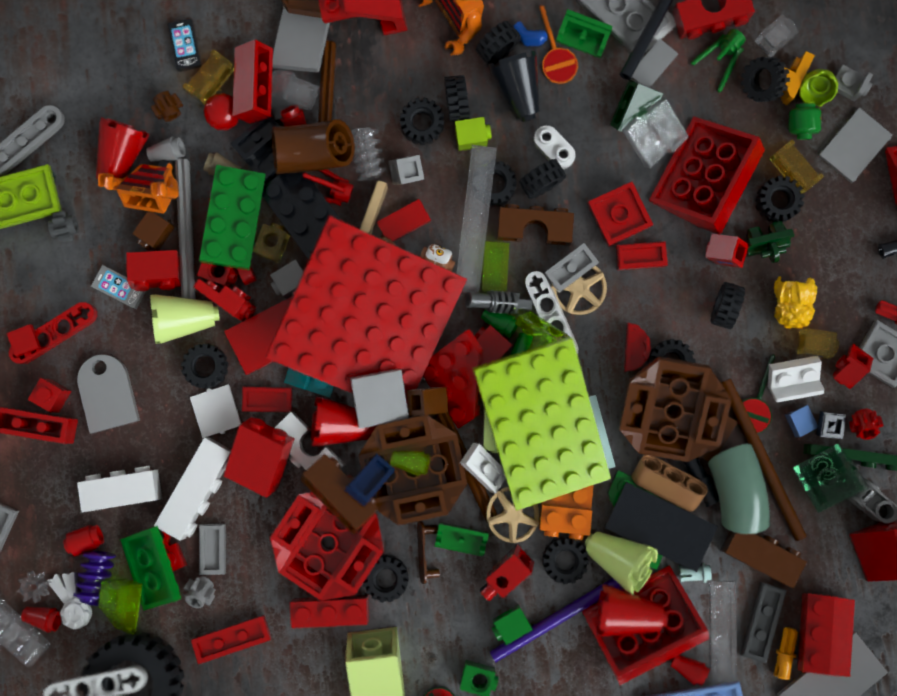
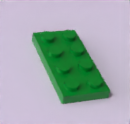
M216 165L199 262L250 271L265 173Z

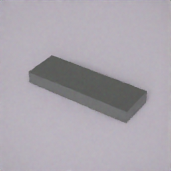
M760 582L740 655L767 663L787 590Z

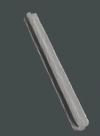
M180 158L175 161V169L179 188L177 213L181 298L196 299V291L193 287L195 285L190 162L188 159Z

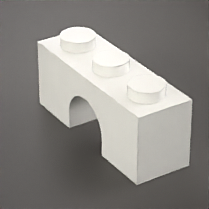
M290 412L275 427V429L284 430L287 435L295 438L289 460L296 467L300 468L302 466L307 470L324 454L329 458H335L342 468L346 465L329 447H326L316 456L305 452L302 444L303 439L311 429L295 412Z

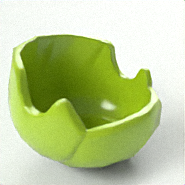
M815 69L805 75L800 85L799 96L803 103H812L821 107L833 100L838 93V80L829 70Z

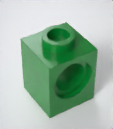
M519 604L493 619L495 626L491 628L498 641L503 639L506 645L533 630Z
M466 660L459 683V690L481 696H490V692L496 690L499 676L495 675L494 667ZM476 674H484L487 677L486 682L481 685L475 684L472 679Z

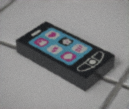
M192 19L168 23L177 71L182 72L201 68L202 64Z

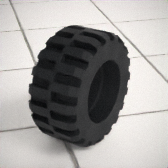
M135 632L127 633L105 643L87 660L89 664L83 667L81 676L111 671L123 661H133L142 665L149 672L153 681L152 696H180L184 685L181 684V680L184 678V670H179L178 665L181 664L179 656L173 657L171 652L174 649L170 645L166 647L162 645L163 639L158 636L150 638V633L144 632L139 635ZM105 677L102 680V686L107 691L114 690L112 678ZM80 682L79 691H84L83 696L88 695L89 686L84 682Z

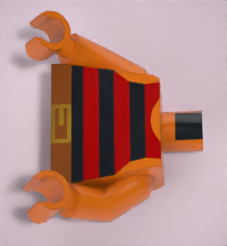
M423 0V3L418 6L422 7L431 4L432 0ZM435 0L459 38L458 40L448 41L445 44V49L454 47V51L450 55H460L464 51V43L468 44L482 28L483 1Z
M161 160L157 166L141 164L123 179L114 178V175L110 173L98 174V186L105 187L108 190H117L126 208L164 214L171 200L179 196L178 182L174 179L171 172L173 167L165 160Z

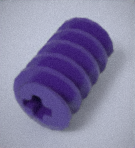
M93 550L82 555L89 559V562L80 564L81 567L87 570L86 572L78 573V576L83 578L84 582L75 584L82 591L73 593V596L87 605L104 606L105 603L101 599L107 596V592L103 589L109 587V582L105 579L110 578L112 575L107 569L114 567V563L109 559L115 558L116 555L110 552Z

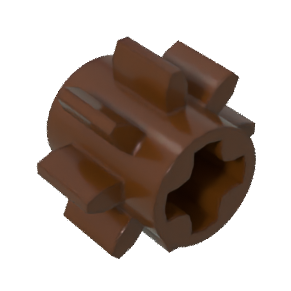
M163 91L153 98L155 105H152L151 109L158 120L163 118L165 122H170L181 115L179 108L183 107V104L176 93L171 95L169 91Z

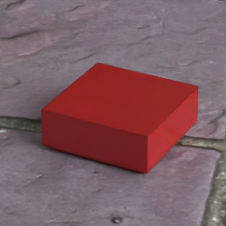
M31 324L6 333L16 357L41 348L35 329Z

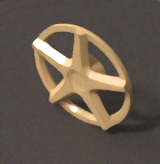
M597 266L592 268L596 274L587 278L581 276L564 289L571 294L567 307L561 303L556 289L552 285L558 302L564 311L574 315H585L595 311L602 304L607 292V283L603 272ZM601 280L602 294L598 300L590 291V287ZM582 297L594 305L583 311L573 310Z
M502 488L491 497L486 511L488 526L492 533L502 541L508 543L522 542L529 538L539 525L538 504L532 505L534 518L524 514L523 509L516 511L514 505L504 494V492L509 491V488ZM498 497L503 506L502 513L490 517L492 504ZM507 523L509 525V538L500 535L493 525ZM519 523L531 525L526 534L516 538Z

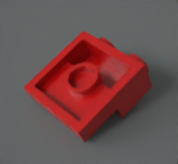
M198 279L193 286L241 321H244L245 318L249 319L256 310V307L249 302L251 297L236 286L230 289L225 285L222 289L209 279L206 283Z

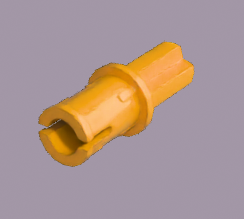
M784 628L780 649L776 650L778 655L773 675L784 680H790L793 659L797 656L794 650L798 632L794 628Z

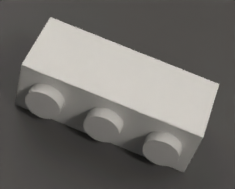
M150 466L134 468L135 473L126 474L125 470L110 472V477L101 478V474L85 476L86 481L77 482L81 512L162 499L158 470L150 471Z

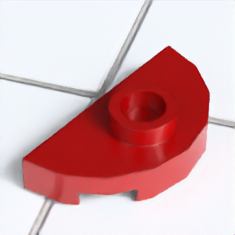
M629 322L626 328L624 372L634 371L643 366L651 352L649 336L640 326Z

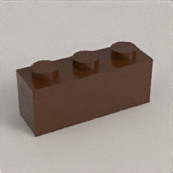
M324 454L302 474L301 481L354 535L376 514L378 510L377 502L372 497L364 507L349 495L345 489L354 478L351 475L346 476L342 472V467L335 458H329Z
M729 531L720 551L793 589L807 561L800 558L802 553L788 546L786 550L777 546L779 541L768 535L762 538L755 533L741 534Z

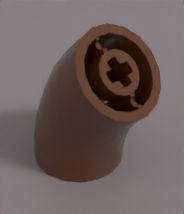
M339 119L311 124L272 127V152L275 173L309 172L348 166L352 162L355 152L354 139L350 128L344 121Z

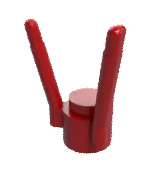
M328 169L319 171L336 180L333 183L308 173L302 174L304 178L331 188L330 195L334 196V198L324 197L328 203L341 206L342 202H349L354 187L353 184L349 183V180L339 177Z

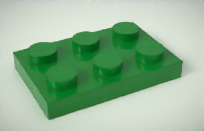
M158 526L120 539L143 611L182 599Z

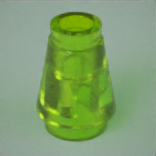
M393 451L391 466L416 476L427 474L430 455L424 454V451Z

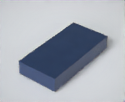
M376 453L346 487L345 491L365 507L396 469Z

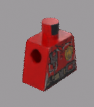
M518 544L515 545L488 572L485 579L487 583L479 589L480 593L488 601L496 594L504 598L532 573L534 561Z

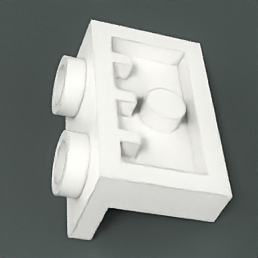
M819 356L769 364L768 388L776 402L824 394V387L820 382L822 362Z

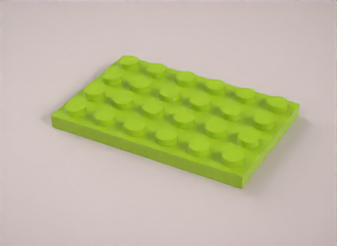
M567 337L473 368L516 511L611 479L573 338Z

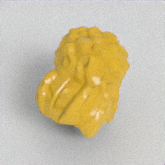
M781 276L778 277L774 283V293L778 303L775 307L774 317L779 324L784 325V328L802 329L807 327L815 313L813 308L817 295L815 280L808 278L805 283L797 281L782 282Z

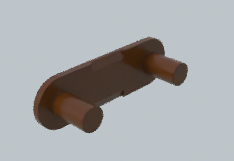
M418 521L419 576L421 583L426 584L428 578L440 577L439 569L427 570L425 561V534H437L438 528L437 525L424 526L422 521Z

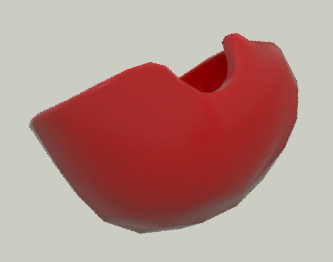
M218 93L208 98L204 106V117L207 123L214 129L229 130L238 123L239 119L232 116L233 96L226 93Z

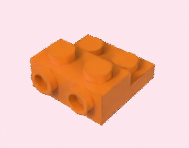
M594 485L541 502L538 529L544 531L545 536L559 537V532L569 533V538L584 540V535L590 536Z

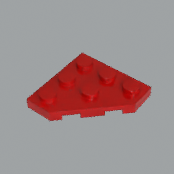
M470 329L434 354L423 374L430 387H446L448 412L458 429L480 413V405H478V394L480 391L473 368L480 366L484 350Z

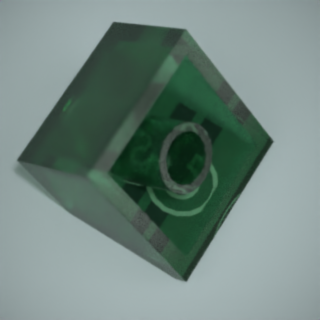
M839 444L793 467L794 472L818 513L825 512L869 489L857 467Z

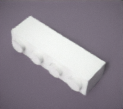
M210 437L203 439L157 519L155 527L158 526L160 530L179 541L186 539V537L190 538L197 528L195 521L199 514L204 515L210 505V502L207 500L211 493L215 494L222 484L220 478L226 469L231 449Z

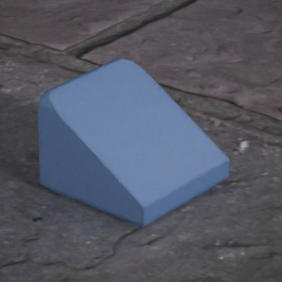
M808 405L785 414L795 437H802L815 430L818 426Z

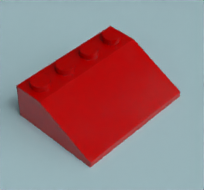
M693 116L649 201L699 228L721 235L765 151L760 137Z
M670 565L650 575L639 592L634 591V595L663 605L664 611L668 612L667 626L662 627L660 632L606 637L597 636L596 626H600V620L597 619L598 603L582 611L619 685L709 640L707 627Z

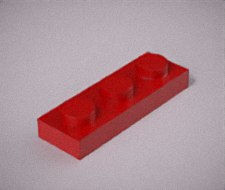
M261 615L193 638L191 643L197 662L201 664L270 641L272 638L265 615Z

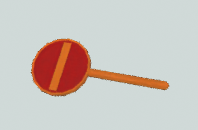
M541 5L540 11L552 50L543 59V73L551 82L564 84L571 81L576 75L578 61L570 50L556 47L545 8Z

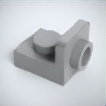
M841 65L835 75L838 80V93L852 101L857 100L860 96L865 97L872 87L870 80L873 74L868 72L864 76L845 65Z

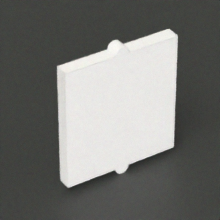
M229 384L213 390L208 388L207 392L190 397L202 438L218 433L225 434V431L239 427L241 424Z

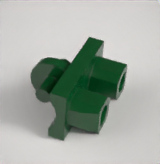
M782 221L770 224L768 228L770 234L767 235L762 234L760 227L749 228L746 233L747 244H749L747 257L760 254L762 259L769 257L772 263L779 262L780 254L786 253V248L791 245V238L794 237L793 230H787Z

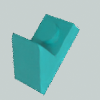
M288 368L284 380L286 384L331 398L335 387L292 368Z

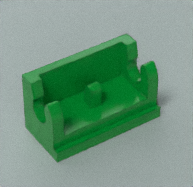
M567 9L556 42L601 59L613 26Z
M439 522L434 547L483 557L489 533Z

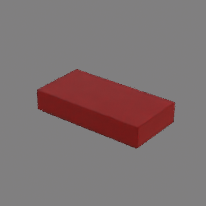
M420 199L377 221V225L382 234L394 242L431 222V219Z
M666 241L616 245L618 270L668 266Z
M242 387V412H292L293 388Z

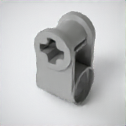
M866 478L860 480L861 484L853 494L846 496L854 506L862 510L875 522L892 523L897 519L896 504ZM882 505H885L887 508V515L884 518L879 514V509Z

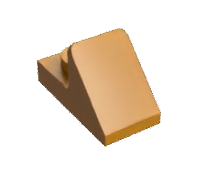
M806 51L800 58L796 57L792 62L790 69H788L789 74L786 75L790 78V82H786L788 89L782 91L784 95L781 96L784 104L788 105L795 98L815 56L814 54Z

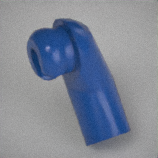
M521 21L513 25L521 35L520 41L525 46H541L547 41L548 36L544 30L528 31Z

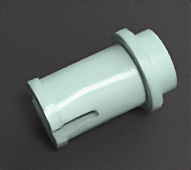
M701 563L697 572L685 566H679L680 582L703 580V583H706L707 580L712 578L710 565H705V563Z

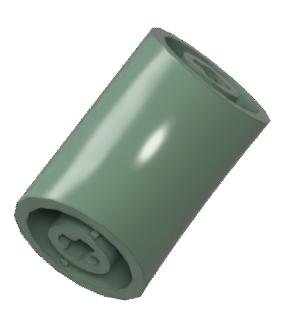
M739 445L713 457L708 462V466L714 478L719 496L721 524L726 529L741 534H754L767 530L770 526L768 495L763 473L752 445Z

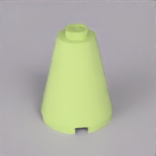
M157 294L150 295L156 344H162L215 326V321H219L218 306H213L212 301Z
M599 531L594 534L591 533L584 544L587 554L630 594H634V591L639 592L652 573V570L649 569L651 561L656 563L658 556L657 549L651 546Z

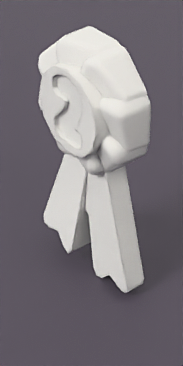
M77 573L62 574V578L59 574H55L53 579H48L47 583L64 603L60 611L63 625L71 629H80L88 625L92 616L91 606L80 602V599L73 596V593L78 592V587L75 586L78 583Z

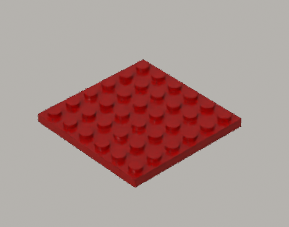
M328 216L268 349L266 358L352 393L350 378L400 368L408 409L407 390L417 389L467 279Z

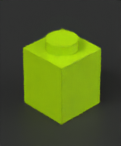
M484 117L455 121L458 151L487 147L488 139H492L490 124L485 125Z

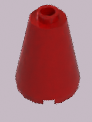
M101 117L99 122L96 178L98 179L99 173H110L114 175V178L123 179L148 140L149 133L144 130L137 131L134 126Z
M316 397L314 406H317V411L312 415L311 440L313 441L311 446L319 447L368 440L377 425L359 429L354 407L327 398Z
M602 584L603 591H600L597 619L600 620V626H596L597 636L606 637L660 632L662 627L667 626L668 612L664 611L663 605L610 585Z

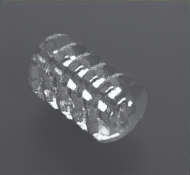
M369 127L351 130L355 144L354 155H357L353 161L355 164H358L355 170L358 174H361L357 180L359 182H368L380 178L381 174L387 171V168L379 167V164L385 161V158L377 157L378 154L383 152V149L375 148V145L381 143V139L373 138L374 135L379 133V130Z

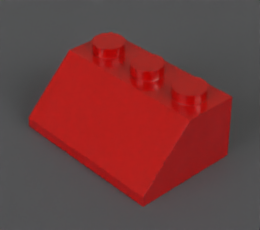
M809 593L802 594L797 670L822 675L850 677L855 600Z

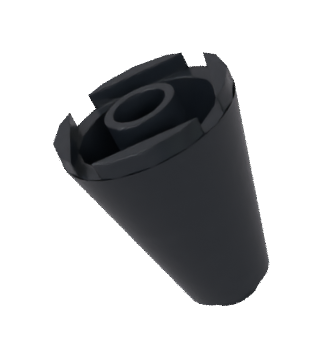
M531 51L530 57H527L525 52L501 59L497 67H494L493 63L488 65L515 118H521L522 122L535 119V113L540 112L536 51Z

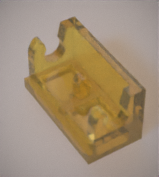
M214 49L211 50V56L188 84L184 83L182 86L187 93L204 106L208 98L218 91L234 71L231 61Z
M792 139L769 159L784 177H790V181L795 179L797 187L801 185L803 189L800 193L802 194L819 182L824 175L822 173L818 174L795 148V141Z

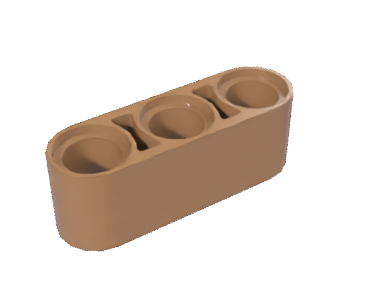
M643 455L631 475L632 480L638 486L689 512L696 510L708 492L707 486L702 481L655 456Z

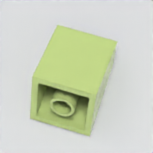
M397 627L347 633L346 668L351 696H405Z

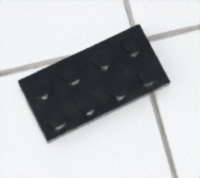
M306 172L280 174L264 185L262 196L309 259L328 216L340 221L342 220L315 184L302 176Z

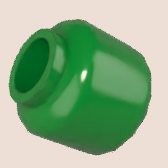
M796 104L795 108L789 111L788 131L791 134L797 135L798 140L812 139L813 134L821 131L822 111L816 108V104Z

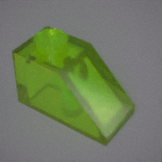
M129 579L102 581L98 606L115 629L129 634H136L142 583Z

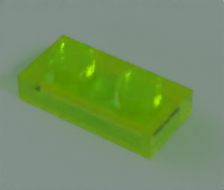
M485 241L482 291H507L509 243Z

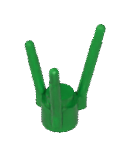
M730 29L726 35L722 34L716 42L691 62L692 65L697 64L719 45H721L722 51L717 56V60H721L725 54H733L717 89L719 93L723 90L738 56L743 51L741 46L746 41L744 34L737 29Z

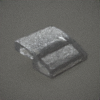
M666 98L659 100L644 110L622 129L646 168H652L667 152L673 153L689 138Z

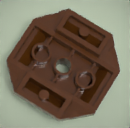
M658 357L629 379L619 430L639 454L689 462L708 451H713L720 447L732 400L709 365ZM675 404L679 406L675 411L667 410L670 405Z
M428 415L377 425L358 455L361 470L376 453L396 469L373 496L377 502V511L396 525L448 515L467 485L464 466L460 463L462 456L457 434ZM416 462L420 466L419 475H408L406 472L408 463Z

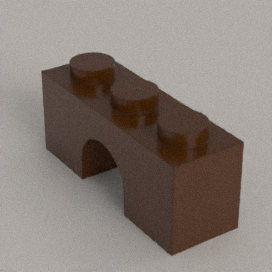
M506 204L505 208L500 207L497 241L522 242L523 230L528 225L536 224L544 229L547 245H571L574 213L568 212V209L554 208V211H544V207L540 206L519 209L520 206L515 204Z

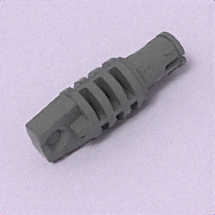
M491 290L487 293L467 292L465 296L466 307L485 308L490 313L518 314V309L532 310L533 300L520 299V293Z

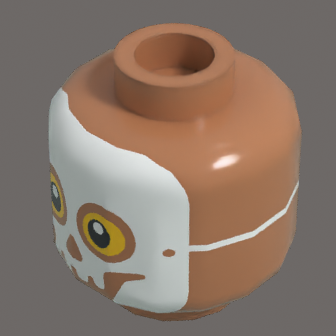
M431 244L428 248L424 247L420 255L421 258L451 272L456 263L452 260L453 255L450 250L436 244Z

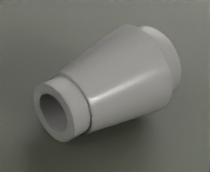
M174 136L146 149L148 159L151 162L161 160L175 161L186 154L182 139L180 137L175 138Z

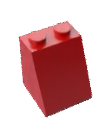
M897 519L892 523L879 522L849 533L866 581H897Z

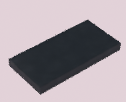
M625 482L604 528L631 541L651 546L657 549L658 554L697 572L718 526Z

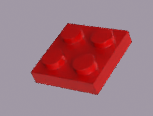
M633 181L587 202L608 247L653 226Z

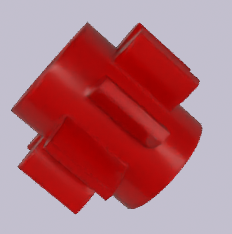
M870 409L856 411L852 415L853 421L849 422L851 432H855L857 438L860 437L864 440L875 438L880 433L879 427H883L881 416H877L876 411Z

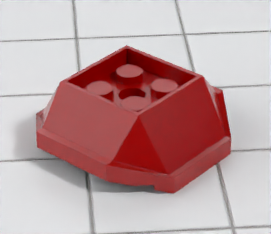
M312 492L297 496L270 537L278 573L320 601L355 595L384 552L377 513L353 535ZM325 536H331L335 540V547L333 549H326L323 546V538Z

